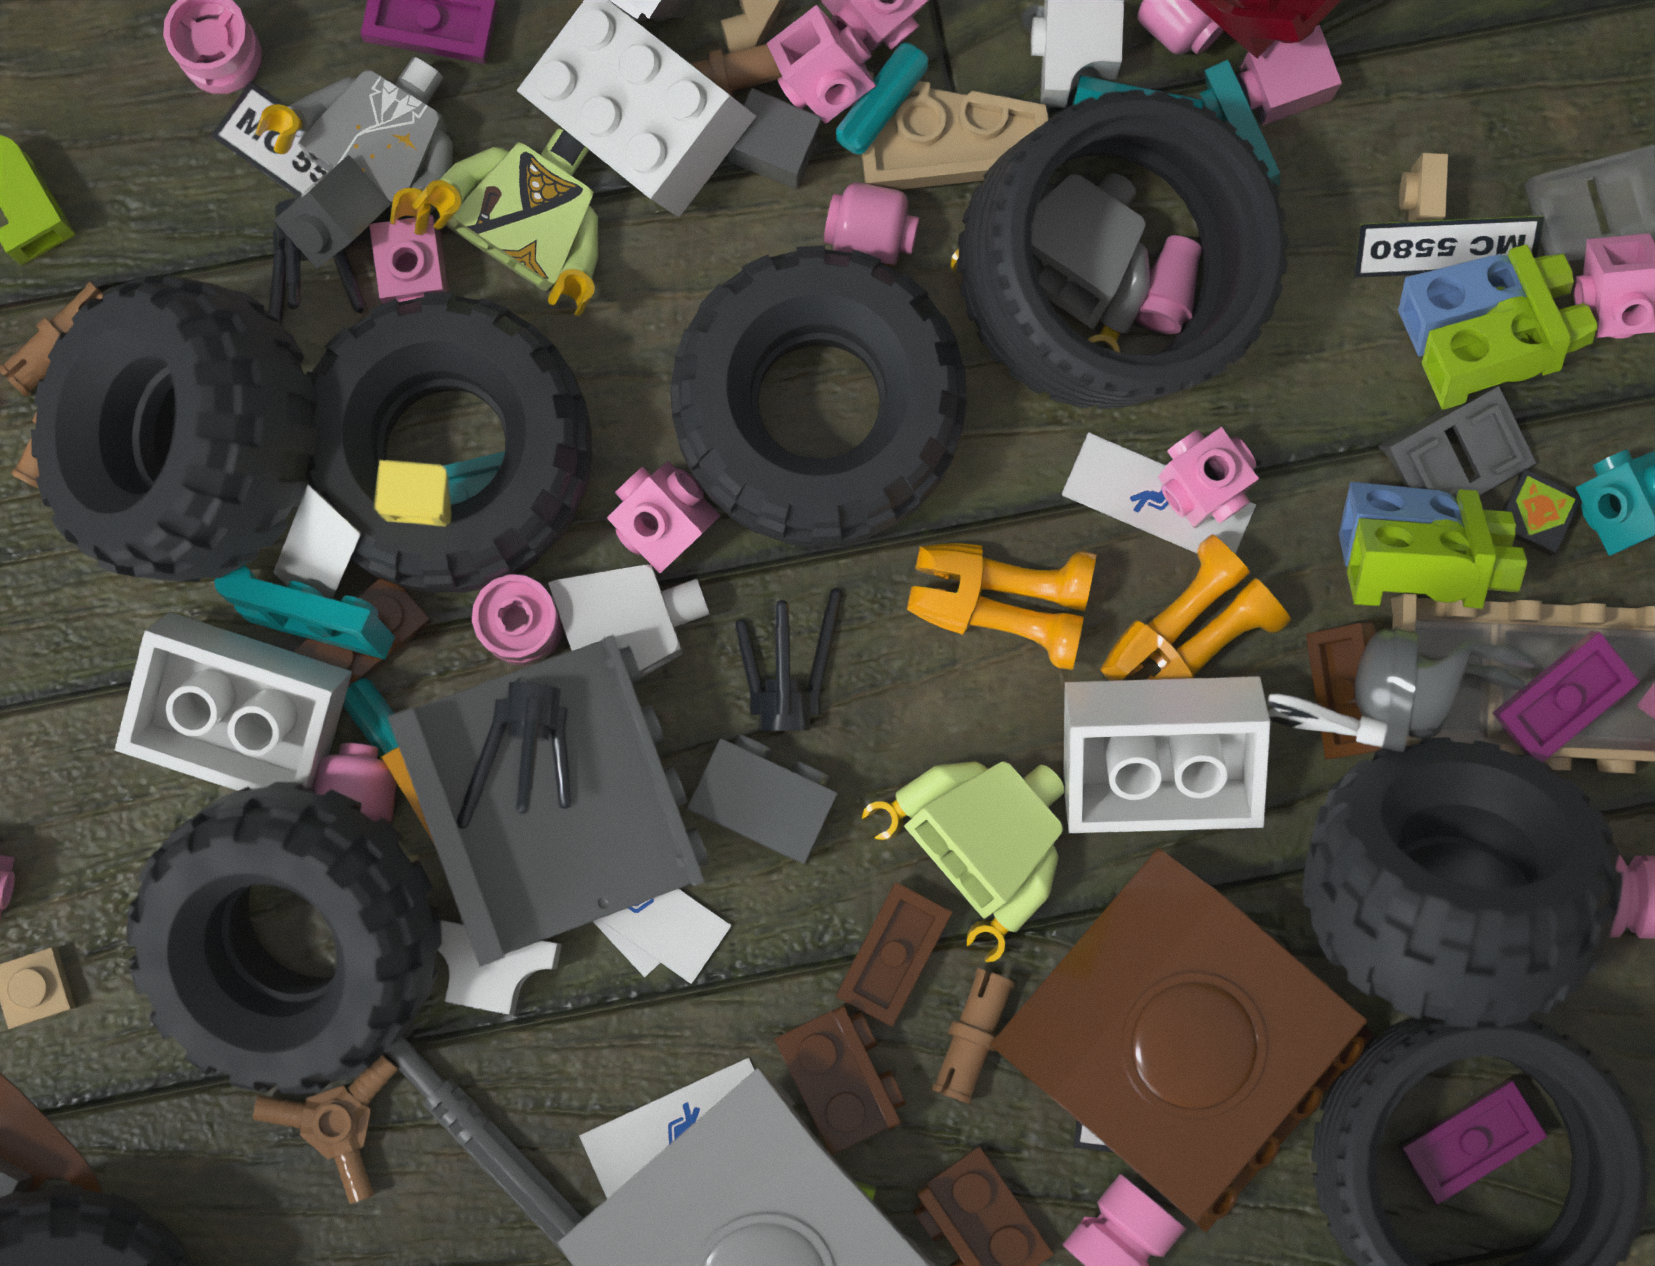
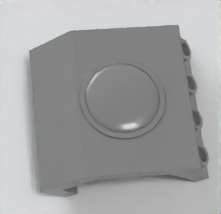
M758 1068L557 1242L573 1266H939L929 1251L901 1232L836 1162L794 1111L792 1106L795 1103L783 1087Z

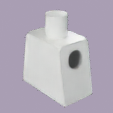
M651 564L558 579L548 583L571 650L579 649L601 641L607 636L614 635L618 647L629 644L637 662L641 678L683 654L674 627L710 615L697 579L661 591Z

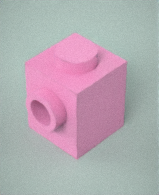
M1320 25L1316 26L1313 33L1300 43H1282L1275 40L1258 59L1248 52L1240 67L1242 73L1237 74V80L1251 110L1256 108L1262 125L1332 101L1342 84Z
M433 215L429 217L427 232L424 235H416L414 233L415 217L397 220L396 225L390 224V221L369 225L379 298L383 304L393 299L402 302L424 297V293L449 292L441 230L433 227L436 223Z

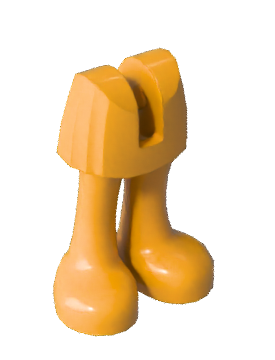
M1211 534L1199 543L1197 555L1201 566L1188 588L1147 625L1135 620L1118 639L1100 671L1109 681H1124L1129 675L1132 676L1144 668L1142 664L1148 658H1151L1158 664L1161 671L1155 677L1150 675L1147 680L1193 679L1194 675L1213 656L1242 633L1255 628H1261L1269 633H1278L1292 619L1264 584L1257 578H1254L1223 612L1177 649L1172 646V643L1208 606L1250 574L1249 569L1239 557L1218 537Z
M943 543L920 546L915 566L916 570L946 580L960 581L957 593L948 592L946 589L941 588L933 589L912 586L906 609L934 625L959 634H964L969 625L1023 636L1044 647L1053 665L1058 668L1073 670L1084 620L1083 616L1028 610L983 597L981 592L982 590L1028 596L1085 612L1097 554L1078 551L1069 558L1066 565L1062 568L1035 570L985 558L982 545Z

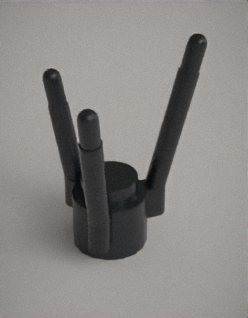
M297 198L287 199L278 203L275 206V218ZM276 223V230L272 232L274 260L268 313L279 319L282 326L285 285L287 289V306L291 310H295L300 305L301 261H308V258ZM343 248L333 256L353 310L361 313L365 309V304L345 248Z
M833 588L830 591L806 692H804V679H791L789 605L787 601L779 600L776 603V679L765 680L766 692L763 689L747 621L744 619L736 621L735 627L750 691V715H759V731L810 730V715L821 714V689L839 615L838 611L842 598L841 589Z
M510 682L508 684L507 700L495 699L493 722L456 823L459 828L465 829L470 824L507 724H510V737L523 739L518 780L517 811L521 814H526L530 809L538 741H548L549 730H551L558 803L563 809L570 807V776L565 735L568 708L559 706L560 688L537 683Z

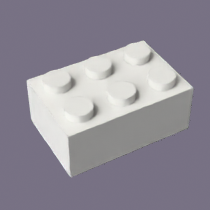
M584 0L517 89L521 95L637 189L677 217L682 215L756 117L751 111L609 0Z
M168 612L144 632L115 751L237 791L248 786L251 790L265 788L274 782H300L304 786L313 787L320 760L330 754L352 671Z
M1260 677L1065 682L1063 785L1069 833L1264 828L1270 718Z

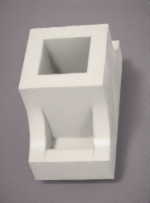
M1044 0V18L1033 17L1031 34V56H1042L1040 104H1044L1046 107L1065 108L1069 93L1078 85L1080 75L1096 79L1116 80L1122 62L1124 0Z
M441 920L442 945L438 951L446 959L450 972L445 1002L504 1014H514L524 982L537 971L557 969L562 944L541 940L504 954L505 958L480 967L464 924Z

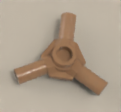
M383 1054L369 1068L362 1071L349 1088L344 1085L308 1097L306 1103L258 1095L254 1106L253 1120L300 1129V1136L326 1159L334 1158L349 1204L374 1195L359 1148L365 1146L372 1111L368 1104L399 1068Z

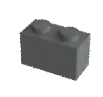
M738 734L734 744L720 738L687 809L805 865L837 798L838 793L827 788L831 777L796 761L792 771L768 760L773 752L771 748L741 734Z

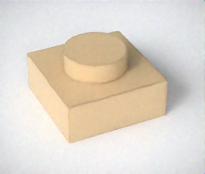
M1422 153L1412 166L1411 172H1403L1399 191V206L1401 210H1409L1408 222L1444 219L1446 214L1448 154Z
M51 947L0 964V1004L8 1029H15L76 1009L58 947Z

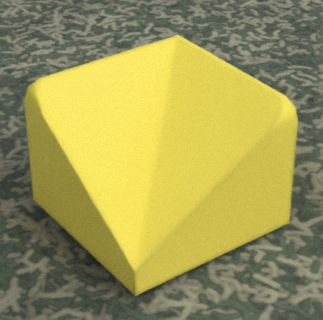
M380 460L375 510L389 522L437 526L450 524L451 505L446 469L440 465Z

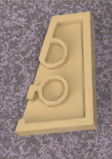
M869 71L872 79H874V72ZM918 81L866 152L861 154L865 184L902 190L984 181V174L1003 153L1048 121L1046 105L971 91L968 95L931 89L930 83Z

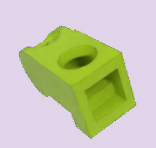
M0 135V208L9 221L8 224L0 228V243L5 252L23 266L76 234L31 158L12 139Z

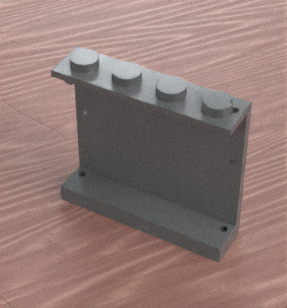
M614 635L416 708L412 707L388 716L480 967L505 958L504 954L690 884L696 886L704 883L700 868L709 865L704 844L696 828L688 831L685 830L677 806L687 803L682 784L674 767L665 770L662 768L654 746L664 742L661 727L651 705L640 708L632 684L642 681L637 662L629 644L618 647ZM510 682L537 683L560 688L559 706L568 708L565 735L570 776V807L563 809L558 803L551 730H549L548 741H538L530 809L526 814H521L517 811L518 780L523 739L510 737V724H507L470 824L465 829L459 828L456 823L493 722L495 699L507 700L508 684Z

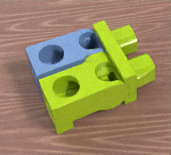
M1526 244L1509 249L1508 255L1488 256L1405 277L1398 312L1418 357L1423 356L1421 364L1442 410L1466 403L1468 394L1507 381L1518 382L1527 380L1541 372L1544 376L1561 371L1567 353L1593 343L1597 331V322L1589 305L1581 303L1558 310L1553 298L1570 294L1574 283L1572 270L1564 253L1534 258Z
M1350 482L1338 535L1345 566L1347 567L1354 604L1380 606L1382 594L1385 591L1427 594L1433 600L1443 603L1462 600L1463 607L1483 609L1487 590L1519 592L1526 570L1527 559L1523 548L1512 547L1516 526L1512 512L1483 510L1478 490L1459 489L1457 498H1455L1451 494L1440 490Z

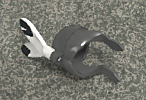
M1399 627L1384 629L1377 632L1369 640L1358 665L1354 689L1356 704L1363 715L1361 721L1298 698L1276 694L1269 696L1268 703L1274 709L1268 710L1270 721L1281 725L1305 730L1357 736V742L1403 753L1407 736L1424 739L1441 733L1462 678L1476 679L1509 689H1525L1524 681L1510 673L1507 669L1494 665L1483 666L1467 663L1470 655L1502 664L1531 668L1535 666L1534 658L1507 644L1495 645L1477 640H1469L1463 642L1447 657L1433 662L1428 661L1419 654L1417 631Z

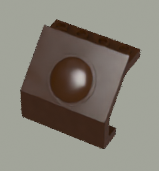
M1157 848L990 1045L1207 1233L1218 1219L1223 1218L1232 1210L1238 1195L1256 1173L1274 1160L1280 1145L1299 1122L1310 1116L1317 1109L1322 1095L1342 1071L1352 1066L1359 1059L1364 1045L1374 1034L1365 1025L1367 1020L1234 904L1164 851Z

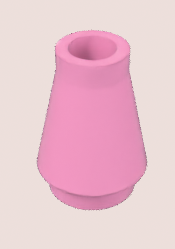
M1178 235L1167 238L1162 252L1149 271L1150 289L1135 318L1140 325L1162 334H1177L1181 331L1183 323H1187L1192 318L1198 264L1203 251L1201 245L1196 241Z

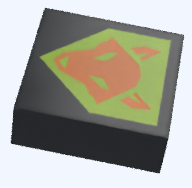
M1524 469L1519 473L1502 511L1512 512L1516 524L1515 539L1551 556L1557 552L1581 498L1579 494Z

